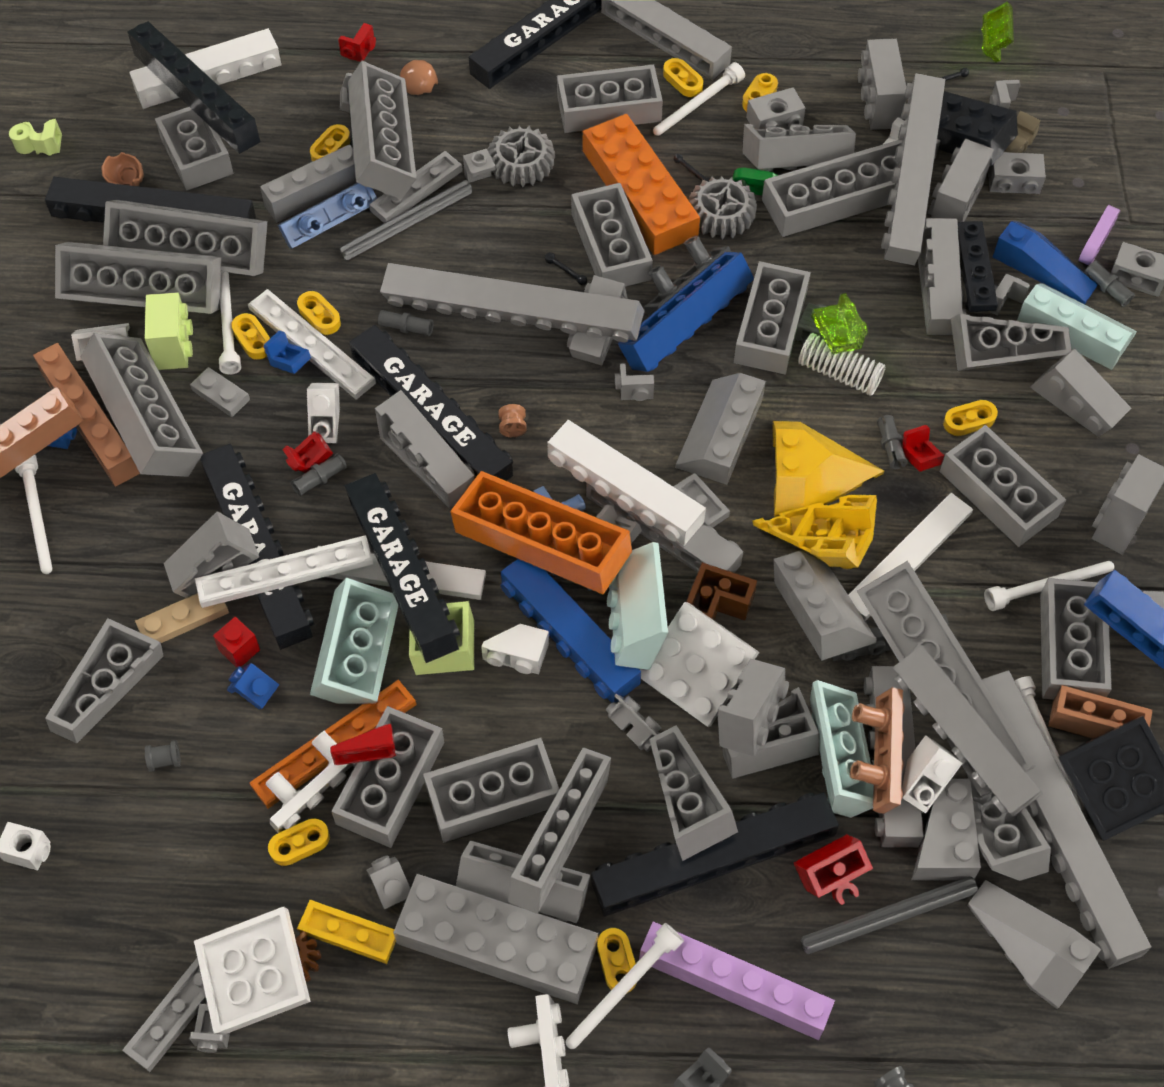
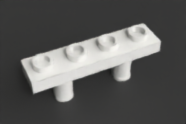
M325 731L321 732L312 741V744L329 761V764L302 790L297 791L279 772L266 782V786L283 803L282 808L270 818V825L277 833L283 828L289 829L295 826L301 819L299 814L307 807L311 810L317 806L324 798L322 793L330 786L335 789L347 777L344 773L350 767H355L357 764L334 765L330 747L337 743Z
M549 994L535 996L538 1020L535 1024L508 1028L510 1047L515 1048L539 1043L542 1051L544 1087H569L567 1070L562 1069L561 1057L565 1056V1044L563 1036H558L557 1024L562 1022L559 1003L554 1004Z

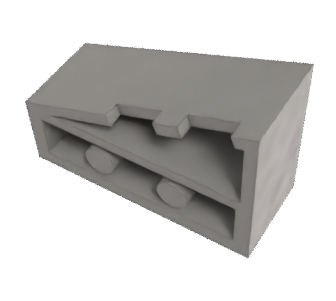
M216 512L164 562V566L173 592L188 598L198 593L195 578L246 566L259 558L250 530L225 515Z
M750 659L738 677L737 682L740 684L737 690L731 689L728 693L727 698L731 699L727 706L720 705L718 708L719 744L721 747L755 757L759 745L764 746L769 731L767 727L769 722L774 723L779 710V705L777 704L780 698L785 699L789 682L785 681V668Z
M799 687L791 691L789 697L777 704L779 705L777 718L774 723L769 722L766 743L764 746L759 745L755 757L723 747V756L732 779L819 755V732Z
M951 779L928 810L924 826V837L919 847L911 880H961L966 877H973L974 879L981 868L971 780Z

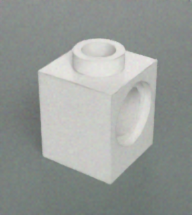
M7 822L0 838V858L3 861L38 870L41 863L49 856L50 841L43 831ZM32 842L29 849L20 852L24 844Z

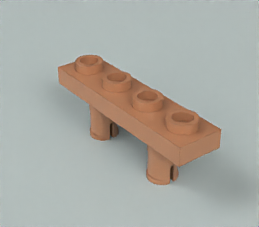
M894 687L876 697V708L859 703L852 712V720L854 722L875 727L874 765L857 760L851 766L850 777L851 779L874 785L873 811L882 814L900 806L903 797V790L901 788V772L904 765L902 760V743L904 740L902 716L905 707L903 703V690Z

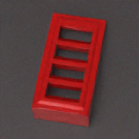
M391 724L380 726L331 746L330 753L334 765L393 758L396 756Z

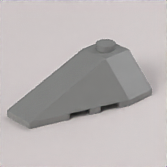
M987 880L984 881L967 905L988 934L994 937L1005 951L1004 955L1009 962H1013L1023 975V980L1027 986L1056 1009L1061 1006L1101 950L1073 928Z

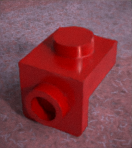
M363 23L354 39L340 36L338 41L341 56L359 62L364 61L369 51H372L376 44L373 26Z
M927 425L905 431L903 435L902 448L905 458L919 472L942 465L944 455L929 441L930 428Z
M315 431L295 449L289 446H285L282 449L288 457L286 459L287 464L294 471H302L304 473L310 471V467L314 464L320 465L333 454L322 436Z

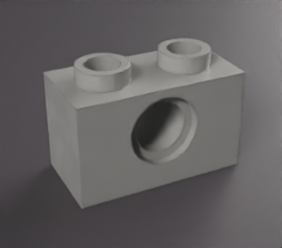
M794 87L748 100L746 118L750 124H753L754 129H765L766 124H776V127L790 129L791 125H803L806 108Z
M1003 152L993 165H989L988 168L990 192L1040 194L1046 178L1044 154Z
M1123 242L1111 274H1116L1119 277V281L1126 287L1159 297L1164 286V255Z

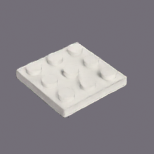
M684 602L668 626V634L650 670L640 669L641 679L709 727L718 716L720 705H725L728 701L729 691L731 689L735 690L738 686V677L750 659L755 660L759 652L690 603Z
M278 908L194 941L214 1034L225 1035L311 1002L287 908Z

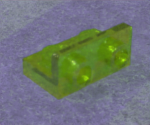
M1008 2L983 15V26L981 27L983 33L982 50L987 57L990 56L996 63L1001 61V49L1014 42L1013 7Z
M846 293L840 294L837 305L813 309L811 317L832 354L862 349L864 339L868 333L867 325L861 320L855 304L850 301Z

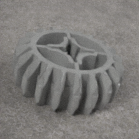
M519 125L517 129H512L509 126L508 132L501 130L499 136H494L492 143L488 147V152L495 164V170L491 172H494L496 179L501 178L503 184L510 181L513 187L517 183L524 187L525 183H530L533 186L535 180L542 182L544 176H549L550 170L554 166L555 151L552 141L548 140L547 134H541L539 129L532 131L530 125L526 129H522Z
M722 175L718 180L711 177L709 182L702 180L700 186L695 185V189L689 196V202L700 216L699 229L701 228L703 235L709 232L712 238L715 235H720L722 240L725 235L733 238L736 233L742 235L745 229H749L751 222L755 219L757 209L753 192H750L749 186H743L742 180L734 182L732 177L726 180Z

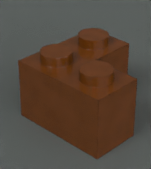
M702 562L687 602L713 620H715L717 613L720 612L745 621L755 596L757 580Z

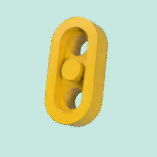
M672 58L664 63V78L682 95L696 97L702 92L703 78L684 60Z
M768 73L757 75L743 95V109L747 112L748 100L777 92V78Z
M340 124L327 128L310 147L312 161L349 145L351 142L349 129Z
M308 291L299 296L297 300L299 313L317 331L324 335H330L339 330L341 326L340 315L321 294L315 291Z
M248 313L236 316L232 321V330L246 354L252 359L266 358L264 344L270 337L258 319Z
M979 400L949 409L945 415L943 426L951 435H966L978 431L984 425L991 427L995 423L998 411L996 406L989 401Z
M308 819L274 835L268 844V852L271 859L278 865L287 866L323 850L330 839L328 828L319 819ZM313 834L320 835L316 841H310L309 837ZM284 847L291 848L288 854H280Z
M617 928L606 929L600 934L597 941V951L607 986L611 990L619 983L615 977L620 973L626 975L636 964L627 935ZM610 943H615L619 946V949L611 952L607 946ZM636 984L628 992L632 991Z

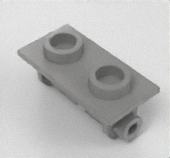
M615 694L614 696L619 702L617 704L613 702L606 708V711L609 713L608 718L622 731L632 724L634 727L626 735L640 750L644 749L646 752H649L652 749L650 738L660 734L661 726L650 716L645 719L638 712L641 708L640 705L629 695L624 698Z

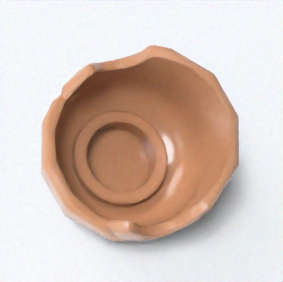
M413 60L407 63L401 70L400 77L405 79L406 90L410 95L431 93L434 84H438L437 74L433 66L425 60Z
M123 152L115 157H106L101 166L102 176L107 183L139 186L144 177L143 165L135 156Z

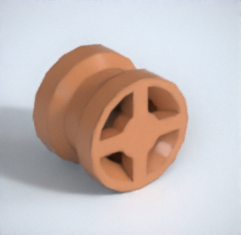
M508 404L499 409V419L502 421L499 424V429L502 435L518 437L525 434L527 429L526 422L524 421L526 417L524 407L517 404Z

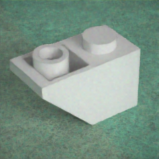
M311 383L307 388L308 436L315 431L322 436L326 443H337L340 412L339 383Z
M519 624L484 641L482 644L483 660H486L493 666L500 667L505 665L515 668V670L523 674H539L549 645V631Z
M925 735L907 760L902 784V798L926 813L963 763L950 751Z

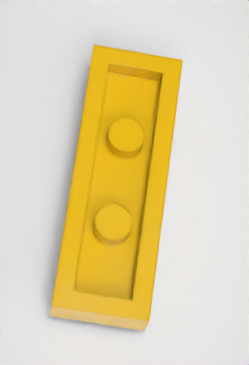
M309 900L297 927L299 933L304 931L312 938L385 964L388 963L396 943L393 933L394 929L313 900Z

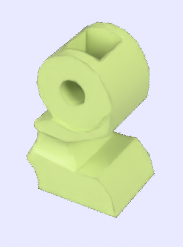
M56 119L44 123L42 133H36L30 122L17 124L9 131L10 139L16 151L20 154H28L34 150L37 154L45 153L48 156L60 153L62 133Z

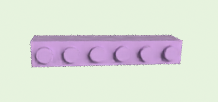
M652 922L641 947L639 960L655 944L656 932L662 925ZM679 932L677 933L683 938L684 942L675 951L665 952L652 965L657 970L816 1040L820 1039L835 1002L831 998Z

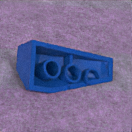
M1011 221L1000 235L993 254V258L1084 305L1097 288V284L1040 232L1018 221Z

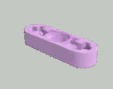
M1110 205L1107 206L1079 257V262L1090 265L1095 260L1118 218L1119 209Z

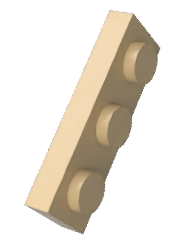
M197 593L135 620L140 633L163 643L224 616L229 611L225 602L202 608Z

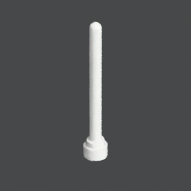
M736 62L726 67L720 79L653 128L654 135L659 136L728 84H738L745 78L743 68Z
M221 271L220 307L224 352L219 357V369L224 374H235L241 370V359L234 351L229 272Z
M33 455L17 466L15 471L23 477L40 569L43 574H49L52 572V563L34 477L38 469L36 455Z
M1105 561L1049 578L1080 581L1113 571L1114 564L1111 561ZM1048 578L1010 589L1000 588L999 586L988 588L984 592L985 602L991 611L1003 609L1006 604H1009L1010 600L1041 592Z
M1030 676L1015 680V683L1081 809L1079 799L1058 759L1057 749L1034 700L1036 695L1034 692L1036 689L1034 682Z
M664 923L656 932L655 944L566 1039V1046L568 1048L575 1049L665 952L675 951L684 942L683 938L670 925Z

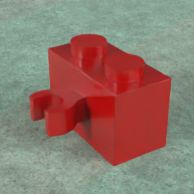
M848 834L794 862V866L807 892L820 898L832 891L833 899L841 905L845 904L842 898V892L845 889H849L852 896H859L858 888L849 881L873 869L861 840Z

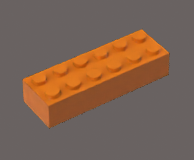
M627 113L583 130V153L606 186L621 183L644 241L653 255L683 244L693 236H699L700 216Z
M480 471L450 511L456 533L601 594L605 593L632 553L629 530L483 471Z

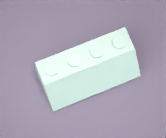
M1043 283L1036 284L1023 302L1017 321L1023 323L1068 327L1071 349L1075 348L1080 354L1111 370L1137 332Z
M656 542L632 550V553L609 585L607 606L611 607L609 629L613 630L611 652L615 653V665L650 670L668 634L659 543Z
M347 577L335 589L310 695L337 704H365L378 701L398 609V603L393 593Z
M816 680L812 684L810 704L812 718L819 732V751L823 766L822 773L827 787L828 802L833 813L852 818L873 808L874 790L873 784L851 779L850 777L851 766L857 760L871 764L863 723L852 720L853 709L859 704L857 693Z

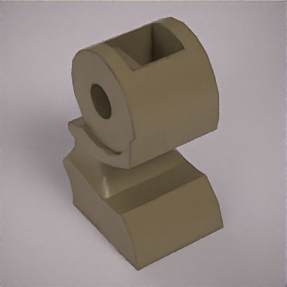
M1020 110L1017 116L1018 135L1004 152L1022 153L1026 151L1027 146L1031 145L1037 136L1041 120Z

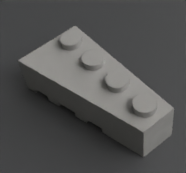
M744 124L743 154L758 170L768 172L772 171L773 168L794 170L797 169V166L809 167L853 154L856 133L847 125H814L813 130H810L809 127L802 125H791L790 129L776 127V124H766L765 129H754L753 124Z
M926 218L921 252L918 257L926 334L953 335L951 318L958 314H966V309H962L964 293L961 287L957 219Z
M958 314L951 318L958 371L1062 358L1072 351L1068 327L1038 323L1030 324L1014 320H998L990 317H974L966 314Z
M400 390L375 408L380 439L450 509L458 502L474 481L475 473L468 464H464L454 450L449 447L403 391Z
M107 618L45 717L49 730L72 742L78 743L163 657L161 642Z
M677 725L650 738L675 841L682 861L737 833L738 830L731 808Z

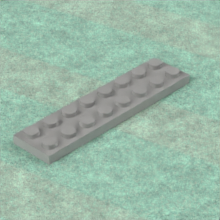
M908 560L857 590V593L899 662L923 645L1024 771L1028 772L1036 767ZM947 737L946 740L953 749L955 744ZM968 761L962 764L981 797L992 792L988 786L982 789L971 774L976 770Z

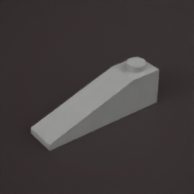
M971 781L978 848L991 870L1019 881L1049 872L1051 848L1027 809L1024 808L1014 817L1008 811L1002 814L991 800L995 794L991 792L981 797Z

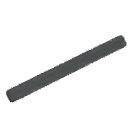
M463 180L339 248L341 256L345 260H350L472 193L471 184L467 180Z
M973 877L963 878L805 935L801 938V945L806 954L820 951L975 895L978 891L977 884Z

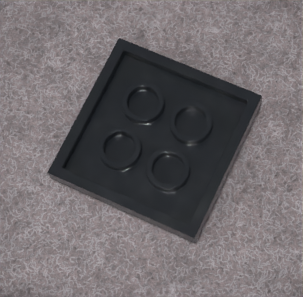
M1139 716L1058 756L1062 767L1102 841L1164 812V754L1144 716Z

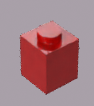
M236 617L213 635L219 652L236 668L242 667L260 651L255 634Z

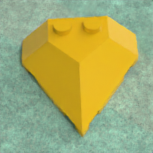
M773 421V447H775L776 459L774 517H778L779 513L820 502L828 505L839 499V497L862 486V483L870 478H877L884 474V470L801 422Z
M846 495L839 497V503L824 505L820 502L779 513L778 517L770 520L760 518L752 522L753 526L803 549L830 567H841L843 569L858 568L873 540L877 497L876 495Z

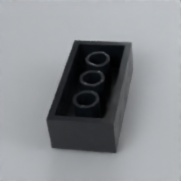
M944 91L937 139L940 140L938 150L953 154L955 148H961L964 140L967 139L994 149L990 165H993L1018 135L1017 111Z

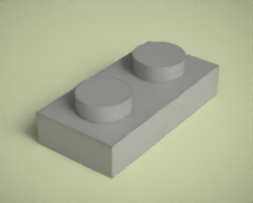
M209 367L190 384L193 392L230 417H233L250 400L247 392Z
M696 473L673 486L706 507L703 525H709L713 528L729 517V509Z

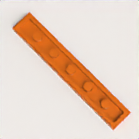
M398 679L379 692L376 703L362 704L327 728L325 732L337 744L375 729L387 706L406 713L417 705L416 700ZM316 737L250 782V786L267 809L280 801L266 786V782L274 774L279 772L297 789L328 766L329 761L312 744Z

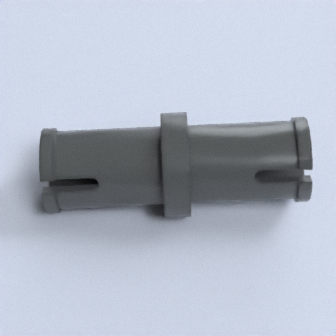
M1097 260L1092 262L1084 273L1101 286L1100 290L1103 293L1108 292L1122 307H1125L1134 298L1135 293L1125 287L1119 281V277L1116 274L1112 275Z
M381 310L378 317L379 326L398 329L401 333L413 332L430 336L433 331L434 322L432 319L415 317L408 312L399 314Z
M884 415L885 424L882 417L877 420L882 436V449L887 452L890 468L900 469L898 461L901 462L902 467L907 465V459L902 448L903 439L897 432L894 417L892 415Z
M337 453L320 465L314 464L311 466L310 471L295 480L293 479L291 486L297 495L302 496L315 486L326 484L327 479L345 470L347 465L343 457Z

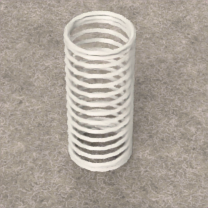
M811 333L808 336L798 358V363L801 366L812 367V370H817L818 373L823 371V375L828 374L829 378L834 376V380L839 379L840 383L845 381V385L850 384L851 388L856 386V390L861 389L862 393L866 392L869 396L874 394L883 377L885 364L883 365L879 362L876 365L870 381L864 389L865 382L875 365V360H873L867 369L862 384L858 387L870 358H866L858 378L853 384V380L864 360V355L859 358L852 377L847 382L859 353L857 352L854 355L846 376L842 380V375L852 358L853 350L848 353L845 359L848 351L847 348L841 353L842 345H840L835 352L836 343L829 350L831 340L825 345L826 339L823 338L819 344L820 335L817 336V334ZM815 352L813 362L809 365V360L812 358ZM839 355H840V358H839V360H838V362H837L835 371H834L833 374L831 375V370H832V368L834 367V365H835V363H836V361H837V359H838V357H839ZM820 356L818 365L814 368V364ZM833 356L828 371L825 373V369ZM825 357H826L824 366H823V368L820 370V365L822 364L823 360H824ZM844 361L839 376L836 378L837 371L839 370L840 366Z

